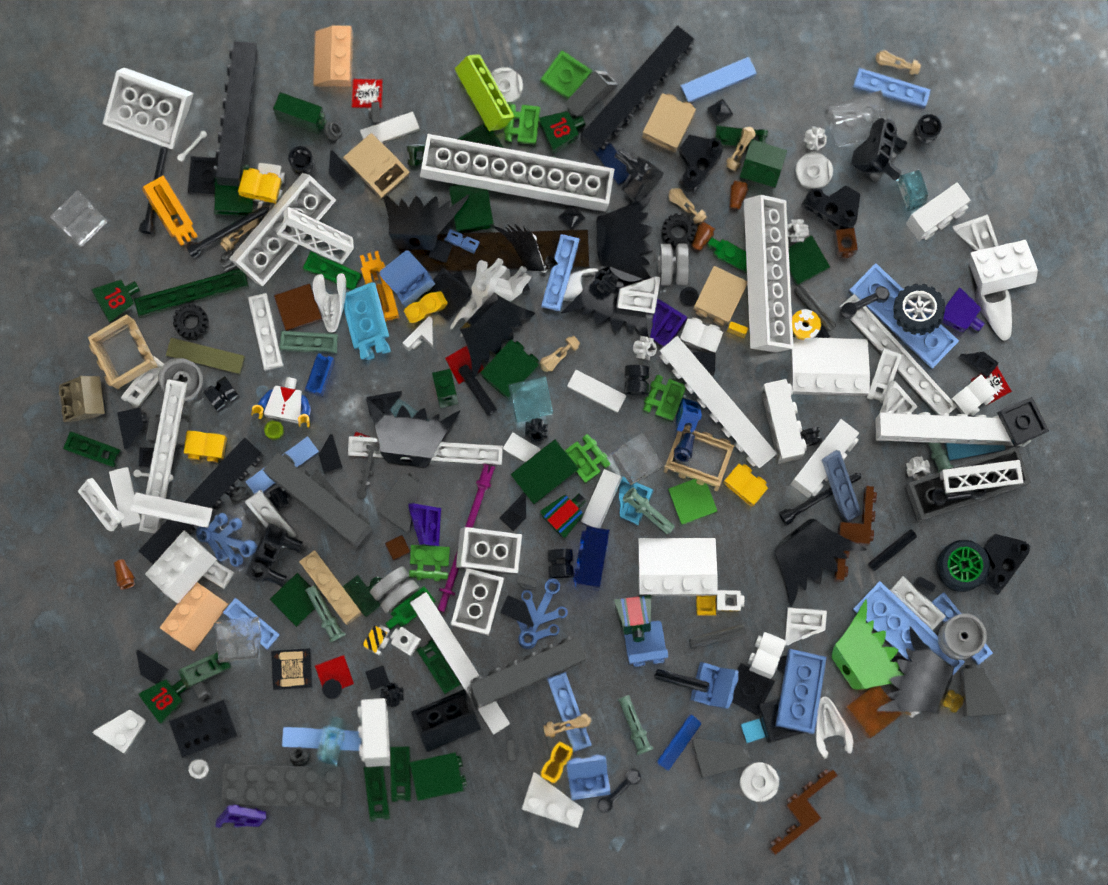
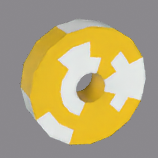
M804 309L792 316V332L798 339L811 340L819 333L821 321L815 312ZM806 322L809 326L804 327L802 323Z

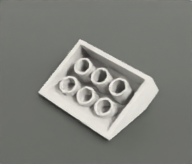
M122 68L116 71L103 124L173 149L188 114L194 93L127 68Z
M793 337L790 381L793 394L867 396L870 393L868 339L812 338L811 340H801Z
M638 538L639 596H716L718 591L715 538Z

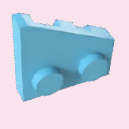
M623 477L619 485L620 518L639 525L643 514L637 513L633 506L625 503L623 497L629 489L634 487L640 496L650 501L654 490Z

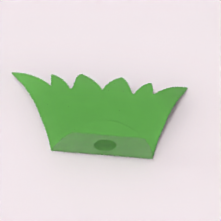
M865 599L854 620L835 644L832 651L833 661L850 686L857 690L892 684L890 678L905 675L902 671H898L900 669L898 662H890L897 654L898 649L882 647L886 631L871 634L874 620L866 624L867 599Z

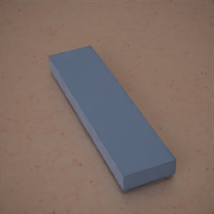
M835 450L821 460L842 520L849 523L862 513L841 452Z

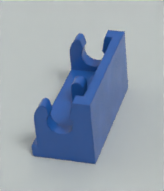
M320 353L317 354L304 390L305 392L323 397L335 363L333 357H324Z
M682 398L676 415L677 431L682 432L686 423L692 424L690 428L691 433L696 429L698 420H701L702 417L701 405L698 402Z

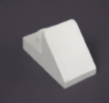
M430 316L403 342V346L408 351L412 348L415 350L422 343V338L433 348V320Z

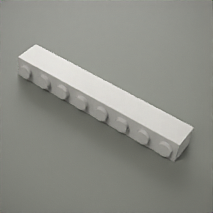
M678 336L659 350L662 353L659 357L666 365L670 363L674 367L672 370L674 375L678 379L682 377L685 380L686 384L684 386L691 394L693 392L696 393L699 397L697 402L703 409L707 406L711 411L709 416L715 423L719 421L724 426L721 430L728 438L732 436L735 439L734 445L740 452L745 451L748 457L746 459L753 467L756 465L759 468L777 454Z
M882 411L875 418L876 440L1014 446L999 416L986 418V415L968 417L967 414L949 416L948 413L930 415L928 412H922L916 415L908 411L901 412L900 414H893V411ZM1030 440V441H1027V442H1025V443H1023V444H1021V445H1018V446H1024V447H1025L1027 444H1029V443L1031 442V440Z

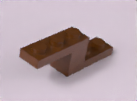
M866 486L864 488L861 524L840 522L838 524L839 535L861 546H868L870 541L873 542L874 530H871L872 522H875L876 512L873 511V503H876L877 492H874V486ZM843 551L849 558L850 551ZM836 557L835 562L838 571H835L834 581L843 582L844 578L848 577V566H845L846 559Z
M825 769L817 775L819 777L814 783L812 781L808 782L802 787L803 792L799 795L794 793L787 799L788 803L785 806L799 825L793 824L786 830L788 834L783 838L778 836L770 842L772 846L769 850L773 855L779 853L822 819L807 799L838 776L833 769L830 771Z

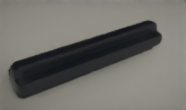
M462 366L458 370L486 414L488 416L494 414L497 408L475 377L472 380V371L469 366Z
M910 529L870 561L868 566L871 570L876 571L911 543L917 538L916 533Z
M657 669L655 673V679L705 693L709 691L710 683L661 669Z

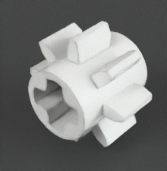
M812 127V129L806 131L803 140L807 143L806 147L819 151V148L824 147L828 136L824 135L825 130Z
M803 219L790 220V224L787 225L788 237L791 238L790 242H804V238L809 235L808 225L803 224Z
M640 336V340L635 341L633 351L637 354L636 358L650 360V356L655 355L657 346L653 342V338Z
M922 456L913 457L909 463H906L908 477L913 476L914 480L925 478L927 474H930L929 461H924Z

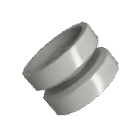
M660 244V256H658V273L661 277L660 286H670L673 274H675V282L678 286H687V244H677L675 256H673L671 244Z
M174 358L167 361L161 367L158 374V384L161 391L165 393L167 379L176 380L181 375L183 377L182 382L187 383L184 401L194 398L200 392L203 384L202 373L199 367L184 358Z
M403 566L385 576L370 591L375 600L385 598L380 606L386 614L392 612L393 609L420 589L414 580L405 582L409 573Z
M959 614L952 617L942 625L938 633V644L942 652L955 660H965L979 653L985 646L987 639L983 623L977 617L970 614Z

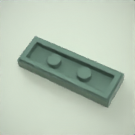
M281 331L279 347L281 351L337 354L338 334Z

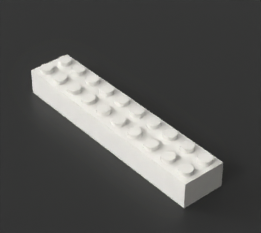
M427 134L420 177L606 212L610 200L614 169Z

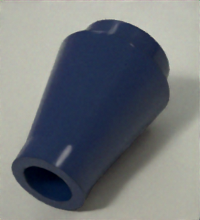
M685 433L674 449L675 458L681 462H687L692 458L695 436L692 433Z

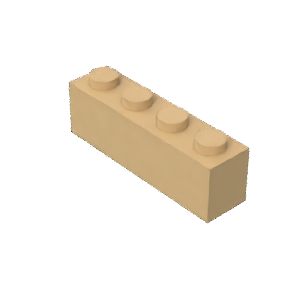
M315 550L299 561L346 625H349L362 615V612Z

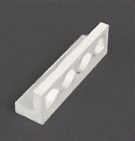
M288 206L284 211V221L276 230V234L340 264L344 263L354 249L353 237ZM287 225H290L296 231L288 233L284 229ZM309 234L312 236V239L303 240L300 235ZM324 241L328 243V247L320 248L317 246V243ZM341 249L344 253L339 257L333 253V250Z
M1020 460L946 469L940 472V479L944 482L945 494L1023 483ZM1016 470L1018 480H1009L1004 475L1007 471ZM992 473L1000 476L996 483L989 482L985 477ZM969 476H977L981 479L977 485L973 486L966 481ZM957 478L961 481L957 488L950 489L948 479Z
M135 493L134 502L130 509L131 512L209 528L213 510L207 507L141 493Z

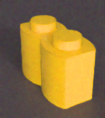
M249 168V170H243L238 193L247 198L277 203L282 181L275 173L261 174L259 170Z
M433 292L425 295L419 302L409 304L404 309V313L410 323L420 322L427 319L432 313L443 310L448 302L442 292Z
M187 430L184 454L188 455V459L199 460L202 457L207 458L208 462L218 463L219 460H224L227 437L220 434Z
M738 464L723 483L743 501L753 507L768 489L766 486L767 482L760 476L756 478L746 464Z
M562 742L556 744L552 750L551 759L543 766L541 777L551 783H555L562 774L563 766L567 764L572 756V748Z

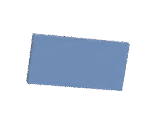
M788 649L775 726L814 734L827 657Z

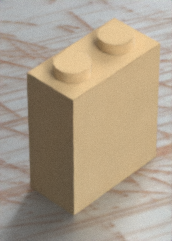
M662 93L643 131L642 138L676 153L690 126L696 109L689 102H681L671 94L666 95Z
M714 266L693 310L703 318L710 317L714 319L713 322L720 326H728L747 287V281Z

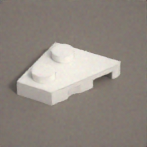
M988 215L953 226V230L975 251L999 246Z
M652 277L619 288L616 307L655 313L661 277Z
M891 381L880 413L882 411H893V414H900L905 411L913 412L918 406L896 381Z
M787 607L785 645H790L793 642L825 631L827 611Z
M128 710L94 730L93 733L125 754L147 720L132 710Z

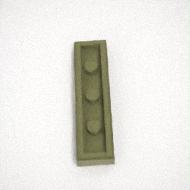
M175 338L170 339L166 356L170 358H184L194 364L238 375L241 374L245 360L244 355Z

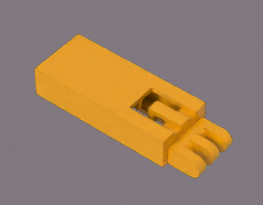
M164 175L143 186L142 191L171 238L175 237L179 245L182 246L184 241L181 237H184L187 243L191 241L189 233L193 239L198 237L192 227V221ZM178 214L183 224L180 225L177 218L172 220L171 216Z
M374 251L376 259H372L371 253H367L369 261L366 262L364 255H360L363 266L361 271L365 285L373 282L370 274H373L374 281L379 280L377 272H380L385 267L384 261L381 262L378 251ZM381 278L382 284H377L376 288L386 322L400 317L392 289Z

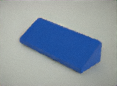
M688 716L657 760V764L668 771L671 769L701 726V722L695 716Z

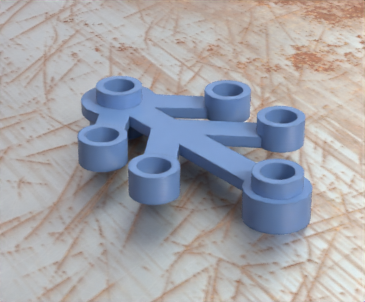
M220 513L209 524V528L199 526L196 530V536L199 541L207 542L210 545L218 561L222 562L229 557L231 565L236 567L243 563V558L240 554H235L230 546L239 548L240 553L244 557H249L255 554L257 544L252 540L241 541L229 537L233 531L242 528V521L239 518L230 520L229 525L220 533L214 532L218 526L228 522L227 515ZM216 541L219 542V544L221 545V547H222L223 549H220V548H219V546H218V544L216 543Z
M551 578L546 581V593L537 611L532 600V592L525 590L521 594V599L526 603L534 623L533 628L529 627L528 629L526 624L517 621L521 630L518 642L525 649L533 648L539 639L559 634V627L556 624H551L548 629L536 632L540 624L557 618L563 619L568 614L565 607H559L556 611L544 614L553 594L558 593L560 590V583L557 579ZM552 583L555 584L556 589L550 590L549 585ZM524 593H529L531 595L530 599H524ZM560 609L565 610L566 614L564 616L558 614ZM551 627L557 628L555 634L550 632ZM526 636H530L532 638L530 643H526L524 641V638Z

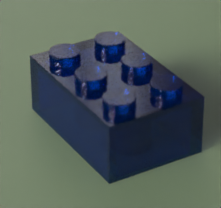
M590 526L586 527V531L582 530L580 544H583V550H578L576 562L580 563L579 569L575 568L573 582H577V588L599 591L610 530Z

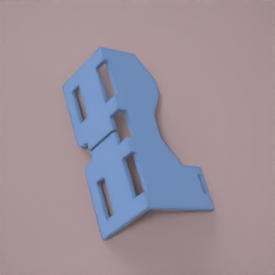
M450 229L445 241L474 254L479 241L470 237L463 239L462 234Z

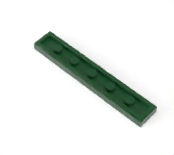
M239 268L134 298L138 317L141 318L181 305L183 306L187 303L190 304L249 287L246 274Z

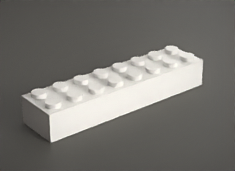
M758 195L744 199L750 348L777 353L793 349L786 200Z

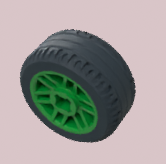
M957 540L950 543L941 551L937 559V572L940 579L947 587L955 591L966 592L979 587L986 580L990 570V561L987 553L979 544L970 540Z

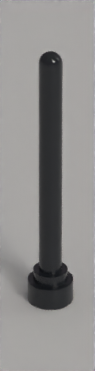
M161 147L154 180L163 174L168 151L166 147ZM150 202L148 203L145 220L140 223L139 232L153 235L155 226L152 220L155 210Z
M262 206L199 243L196 241L195 243L187 244L186 248L192 258L199 256L200 252L203 251L202 249L266 214L269 211V207Z
M860 472L849 476L851 484L861 479L862 475ZM832 488L826 489L792 510L784 509L780 511L779 516L786 526L791 524L796 518L795 516L833 495Z

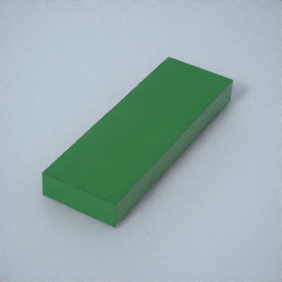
M310 251L303 266L304 270L315 275L322 274L324 279L337 284L338 274L343 273L346 278V289L350 291L357 288L362 278L361 273Z

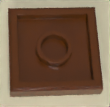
M310 283L274 295L286 331L322 320Z

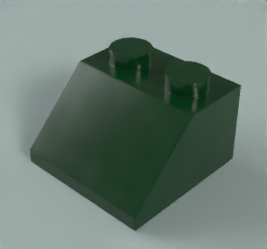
M752 139L740 177L776 188L788 150Z

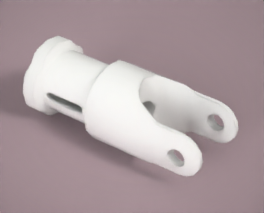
M473 294L470 295L471 299L467 305L463 306L451 324L450 330L454 328L461 318H464L466 322L470 319V310H475L477 307Z

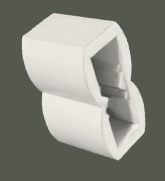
M692 318L687 319L680 339L688 347L704 353H716L723 332L716 325L710 324L706 326L702 324L700 319Z
M981 374L951 400L961 414H967L972 417L980 411L978 406L982 403L987 405L995 399L992 395L996 391Z
M764 632L762 637L758 636L754 645L757 647L756 653H752L748 664L751 665L749 670L771 679L786 641Z

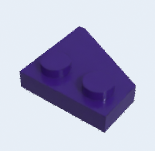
M657 298L650 338H653L655 343L664 347L676 337L687 321V316Z
M414 503L408 504L419 544L439 546L441 508Z
M230 805L216 819L215 827H222L223 823H234V827H259L266 819V812L259 811L257 808L247 809L241 808L239 805Z

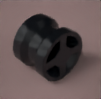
M819 427L802 430L801 435L805 439L806 446H813L823 442L822 438L819 437Z

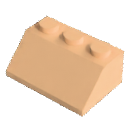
M329 26L315 31L314 86L351 87L353 42L351 26Z
M196 582L180 602L177 603L160 628L195 652L229 604Z

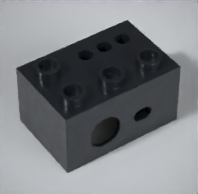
M225 699L169 721L181 757L185 759L241 738L230 704Z

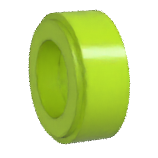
M272 420L265 425L264 433L269 439L278 440L283 436L284 428L280 422Z

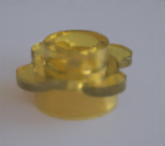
M949 690L943 706L950 708L951 712L956 713L963 705V697L960 694H956L954 690Z

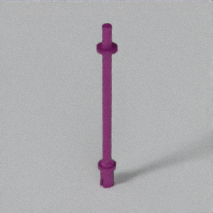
M483 465L480 478L476 481L478 490L465 527L473 528L484 493L491 487L490 481L495 470L493 466ZM457 552L445 588H439V591L443 593L438 606V611L445 612L450 595L455 596L456 594L452 591L459 570V567H456Z

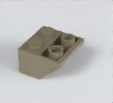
M79 376L59 385L62 405L61 412L64 422L91 419L105 414L100 376Z

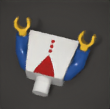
M286 377L284 387L275 386L274 389L269 390L260 399L257 405L252 407L251 416L254 413H259L258 419H262L264 412L267 418L297 423L299 427H301L302 423H307V427H310L311 407L302 391L295 389L297 379Z

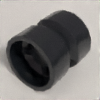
M933 114L922 116L913 131L915 140L922 145L932 144L942 129L940 119Z
M304 146L294 147L290 151L288 161L292 171L298 176L302 173L310 175L315 169V161L311 151Z
M625 366V378L628 381L625 382L624 393L638 396L649 394V383L646 381L649 378V366Z
M225 376L216 382V386L211 385L203 391L216 411L226 406L227 401L232 402L239 397Z
M572 549L548 550V562L551 563L548 567L549 578L574 577V569L570 564L573 561ZM556 560H565V564H557Z

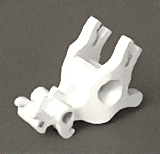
M498 258L488 269L487 262L480 260L477 264L476 278L471 288L473 297L477 302V307L475 310H470L469 317L471 318L494 292L510 302L519 296L524 286L532 277L526 273L527 268L521 266L518 272L510 277V270L502 265V259Z

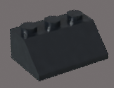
M465 689L411 711L427 752L481 730Z

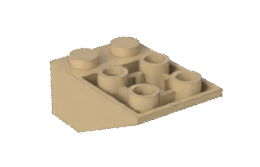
M372 133L343 157L380 200L410 174L398 158Z

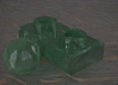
M357 575L342 586L365 617H368L381 607L380 602L375 600L370 594L371 589L383 579L381 577L372 578L370 586H367L362 578Z

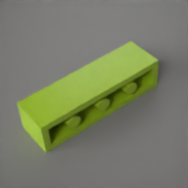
M480 54L466 56L454 69L488 130H501L515 116Z

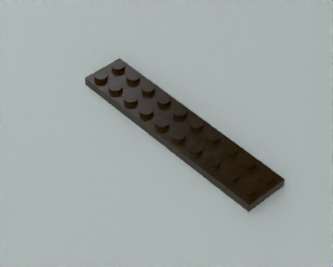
M588 229L530 231L537 238L536 243L544 264L547 256L555 258L561 234L580 239L572 268H589ZM500 232L460 233L463 235V239L470 237L479 241L477 249L473 254L453 245L447 264L429 258L430 250L399 248L400 255L404 251H410L429 273H439L443 267L449 272H475L480 260L487 262L488 269L498 258L503 260L502 265L506 266L509 270H519L523 266L513 245ZM438 234L437 240L446 242L445 238L448 234ZM410 238L409 240L411 245L420 244L417 238Z

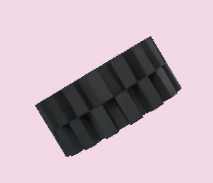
M675 213L673 216L670 215L668 219H665L661 230L662 239L665 240V244H671L672 249L677 244H687L689 246L695 237L696 226H694L693 219L690 220L688 215L686 217L683 213L681 215ZM682 225L686 230V234L681 238H676L671 233L672 227Z
M187 303L184 307L181 305L180 309L175 311L176 315H173L175 330L185 339L193 340V338H200L199 336L201 334L203 336L205 334L204 331L208 330L207 325L209 321L207 314L199 305L196 306L193 303L191 305ZM195 315L198 318V324L194 328L185 327L184 319L186 316Z

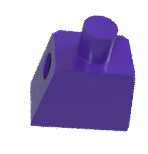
M959 287L946 304L944 318L941 323L961 333H964L969 326L979 332L985 322L976 317L981 307Z

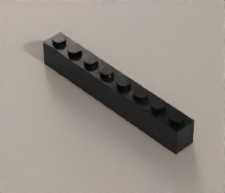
M677 25L582 132L580 140L597 153L600 150L604 151L610 144L609 140L613 136L617 137L620 134L623 124L625 122L628 124L633 119V113L637 108L640 110L647 101L645 99L649 95L653 96L656 93L659 83L661 81L664 83L670 76L669 72L673 68H678L682 62L681 58L685 54L688 56L694 49V38Z
M234 41L233 48L229 50V59H231V65L227 66L229 81L225 82V93H227V96L223 98L222 108L225 111L224 115H221L220 118L222 132L218 133L220 149H216L218 164L214 166L213 177L217 179L218 185L240 186L258 57L257 44L254 42Z
M244 437L183 503L215 509L222 502L220 497L224 493L228 495L235 488L233 483L237 479L241 481L249 473L246 470L250 465L255 467L262 459L260 457L262 453ZM167 520L138 552L150 563L154 564L184 530L191 535L196 529L192 524Z

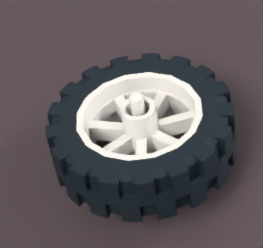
M915 283L913 286H906L903 291L901 290L898 293L894 302L893 316L897 320V325L901 326L905 332L909 331L913 335H916V333L925 335L927 332H933L935 328L940 326L944 318L945 301L942 299L941 293L935 291L936 289L932 286L931 288L928 287L927 284L918 285V283ZM906 304H909L911 307H913L911 309L905 310ZM931 304L933 310H932V309H927V308H925V307H927L928 305ZM914 313L913 318L910 317L908 314ZM924 313H928V314H932V315H931L930 317L926 318V316H925Z

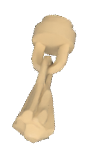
M886 50L880 51L875 57L879 65L910 69V75H918L921 67L917 60H913L912 64L907 63L904 59L896 57ZM896 60L900 61V65L895 64Z
M752 127L743 128L736 151L726 161V166L734 171L740 168L742 155L750 141L755 137L756 133Z
M672 188L669 191V201L680 206L685 212L693 213L695 215L693 218L695 224L701 225L707 219L706 213L703 210L699 213L694 210V205L687 199L681 188ZM687 203L691 207H688L687 209L684 205Z
M259 218L239 228L228 237H223L219 244L226 252L233 250L240 237L257 227Z
M575 336L566 338L567 346L564 348L560 347L549 356L541 358V370L552 372L555 366L566 356L567 350L571 348L573 351H576L580 345ZM560 352L562 355L558 358L556 354Z
M582 714L575 719L555 724L552 721L547 722V725H543L546 737L550 736L552 738L556 736L555 733L564 730L587 728L590 726L591 718L587 714Z

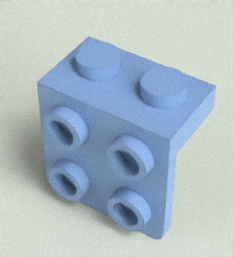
M404 251L379 272L381 278L397 294L405 307L414 303L417 298L428 292L435 285L429 272L410 251Z
M660 621L651 622V631L644 632L645 640L642 642H634L632 634L624 635L629 665L633 664L634 667L645 666V662L653 661V664L664 663V659L668 658L662 623Z
M700 662L696 679L710 683L709 691L705 693L693 689L690 700L728 709L733 701L734 688L738 682V671Z
M594 755L584 759L574 758L567 762L572 800L611 795L605 756Z

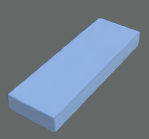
M237 598L223 611L226 616L267 650L280 636Z

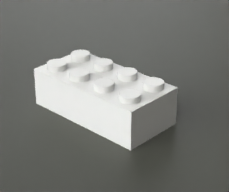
M787 379L766 383L761 389V395L774 448L777 453L778 464L799 460L805 454L807 446L805 439H801L800 432H802L800 420L797 421L795 414L798 411L796 403L792 402L791 395H793L791 383L788 384Z
M840 419L790 485L807 498L811 495L815 497L824 486L821 482L823 480L827 482L828 480L821 459L838 450L841 452L844 460L847 456L844 452L846 450L850 452L859 441L856 438L859 432Z

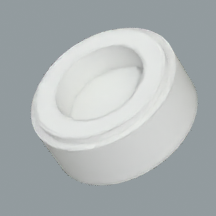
M195 759L189 765V773L194 778H204L209 772V765L203 759Z

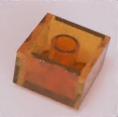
M881 686L869 688L844 707L867 739L875 736L902 715L900 712L876 711L881 706L891 702V699Z

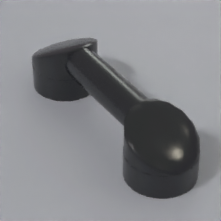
M880 286L875 290L874 294L856 303H845L840 309L841 316L844 319H852L858 309L875 301L879 303L886 302L890 296L889 290Z
M938 488L933 492L932 500L939 506L944 505L946 501L969 497L979 500L985 495L986 488L945 494L944 489Z
M636 769L628 770L625 780L611 795L603 797L598 801V809L603 813L610 812L613 809V803L630 785L640 782V772Z

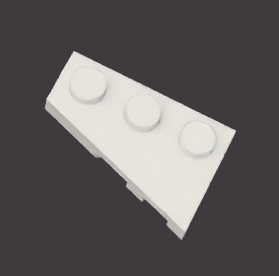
M533 773L522 810L578 828L584 809L538 774Z

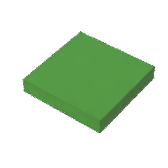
M561 50L540 81L568 100L589 78L592 70Z
M693 479L668 488L681 525L718 512L707 483L699 485L696 483L697 480Z

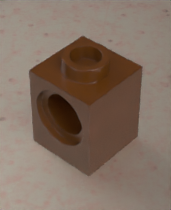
M855 228L836 230L833 236L837 257H853V254H856L858 251ZM841 241H848L851 247H843Z

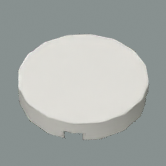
M501 67L495 69L491 75L507 104L514 103L522 94L523 82L521 76L511 68Z
M814 152L805 154L798 161L795 169L797 181L808 190L811 188H824L828 185L833 174L832 164L829 159L820 153Z
M753 763L742 772L740 787L743 794L749 799L756 802L766 801L777 793L779 777L776 770L770 765Z

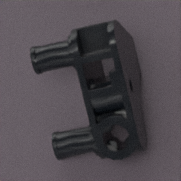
M879 118L871 126L869 138L854 150L851 164L864 174L884 172L895 181L901 176L902 171L891 164L894 147L898 151L904 150L907 146V141L897 135V127L891 119ZM887 147L889 150L886 153L883 152V150Z
M689 134L681 145L679 154L688 169L678 184L686 192L695 194L720 160L723 146L720 140L717 141L718 138L709 139ZM703 166L704 170H700L699 167Z
M620 148L618 150L620 154L616 153L614 157L627 166V173H629L621 190L634 200L641 202L661 180L663 172L648 160L635 156L634 153L629 154L623 148Z
M846 185L830 196L824 194L820 188H811L801 206L838 230L854 228L858 217L860 193Z
M268 523L245 575L249 576L253 581L263 582L268 580L282 587L287 576L271 570V566L275 562L282 546L299 552L303 541L289 536L287 530ZM266 544L275 547L274 551L267 548ZM261 567L262 572L255 573L253 568Z
M994 534L983 547L988 555L992 569L982 584L989 591L995 592L998 595L1028 556L1030 545L1026 541ZM1004 564H1006V565L1008 566L1007 569H1004V568H1003V565H1004Z

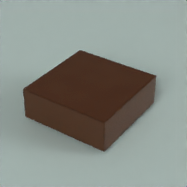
M403 535L385 543L393 561L411 553Z

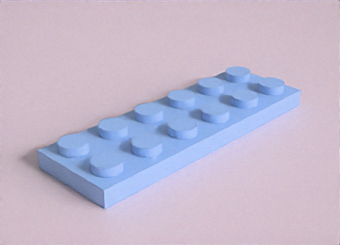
M875 263L849 292L862 300L874 294L875 290L880 286L887 288L890 296L886 302L879 303L875 301L866 305V307L933 369L959 340L942 324L935 328L933 332H927L925 335H920V333L913 335L909 331L905 332L901 326L899 327L897 320L893 316V307L898 293L904 289ZM909 304L905 306V310L913 308ZM909 313L908 315L913 318L914 313ZM924 313L926 318L931 316V314Z
M880 581L852 609L858 613L861 605L867 599L866 623L874 620L873 629L876 632L886 631L885 641L891 647L897 648L898 653L907 661L912 660L909 658L906 648L915 651L910 637L911 626L930 650L954 666L953 675L965 663L964 660H955L945 655L938 644V636Z

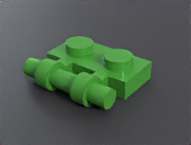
M509 104L515 117L504 128V141L510 143L512 142V136L516 135L518 136L517 143L536 145L540 107L521 105V112L515 111L516 105ZM515 119H520L519 128H513Z
M656 375L654 381L650 384L651 390L649 395L645 397L643 411L650 413L652 406L657 407L655 415L673 422L686 389L685 384L669 379L667 385L661 384L663 377ZM658 390L664 392L660 401L655 399Z
M588 434L582 438L586 443L583 447L577 441L565 450L579 467V470L576 472L585 484L601 472L597 467L598 464L601 463L605 469L611 465L606 453H602L595 439H592ZM588 450H591L597 457L593 461L586 453Z
M411 545L410 565L418 566L417 570H409V578H417V580L426 578L434 579V581H440V579L447 580L448 572H441V567H449L450 547ZM424 566H435V571H423Z

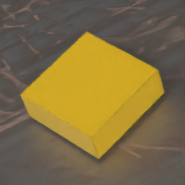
M730 322L727 332L745 338L748 327Z
M696 596V616H716V596Z

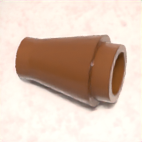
M733 182V185H731L730 208L741 209V205L749 191L747 183Z
M702 222L697 227L691 246L701 251L705 244L713 237L715 228Z
M121 559L114 562L117 586H120L121 590L133 587L136 578L125 560Z

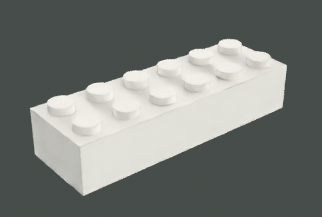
M302 173L229 259L256 284L264 286L299 245L276 234V230L284 221V211L287 206L319 221L336 199L310 175ZM287 225L284 229L288 233L296 231L290 225ZM307 234L300 235L301 239H304Z

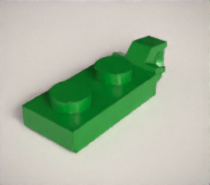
M711 237L707 247L715 250L713 254L719 260L747 275L746 251L727 240L721 239V241H718Z
M423 586L393 609L394 611L390 613L393 618L385 623L390 630L397 624L402 627L418 615L410 602L427 592L433 603L436 602L435 599Z

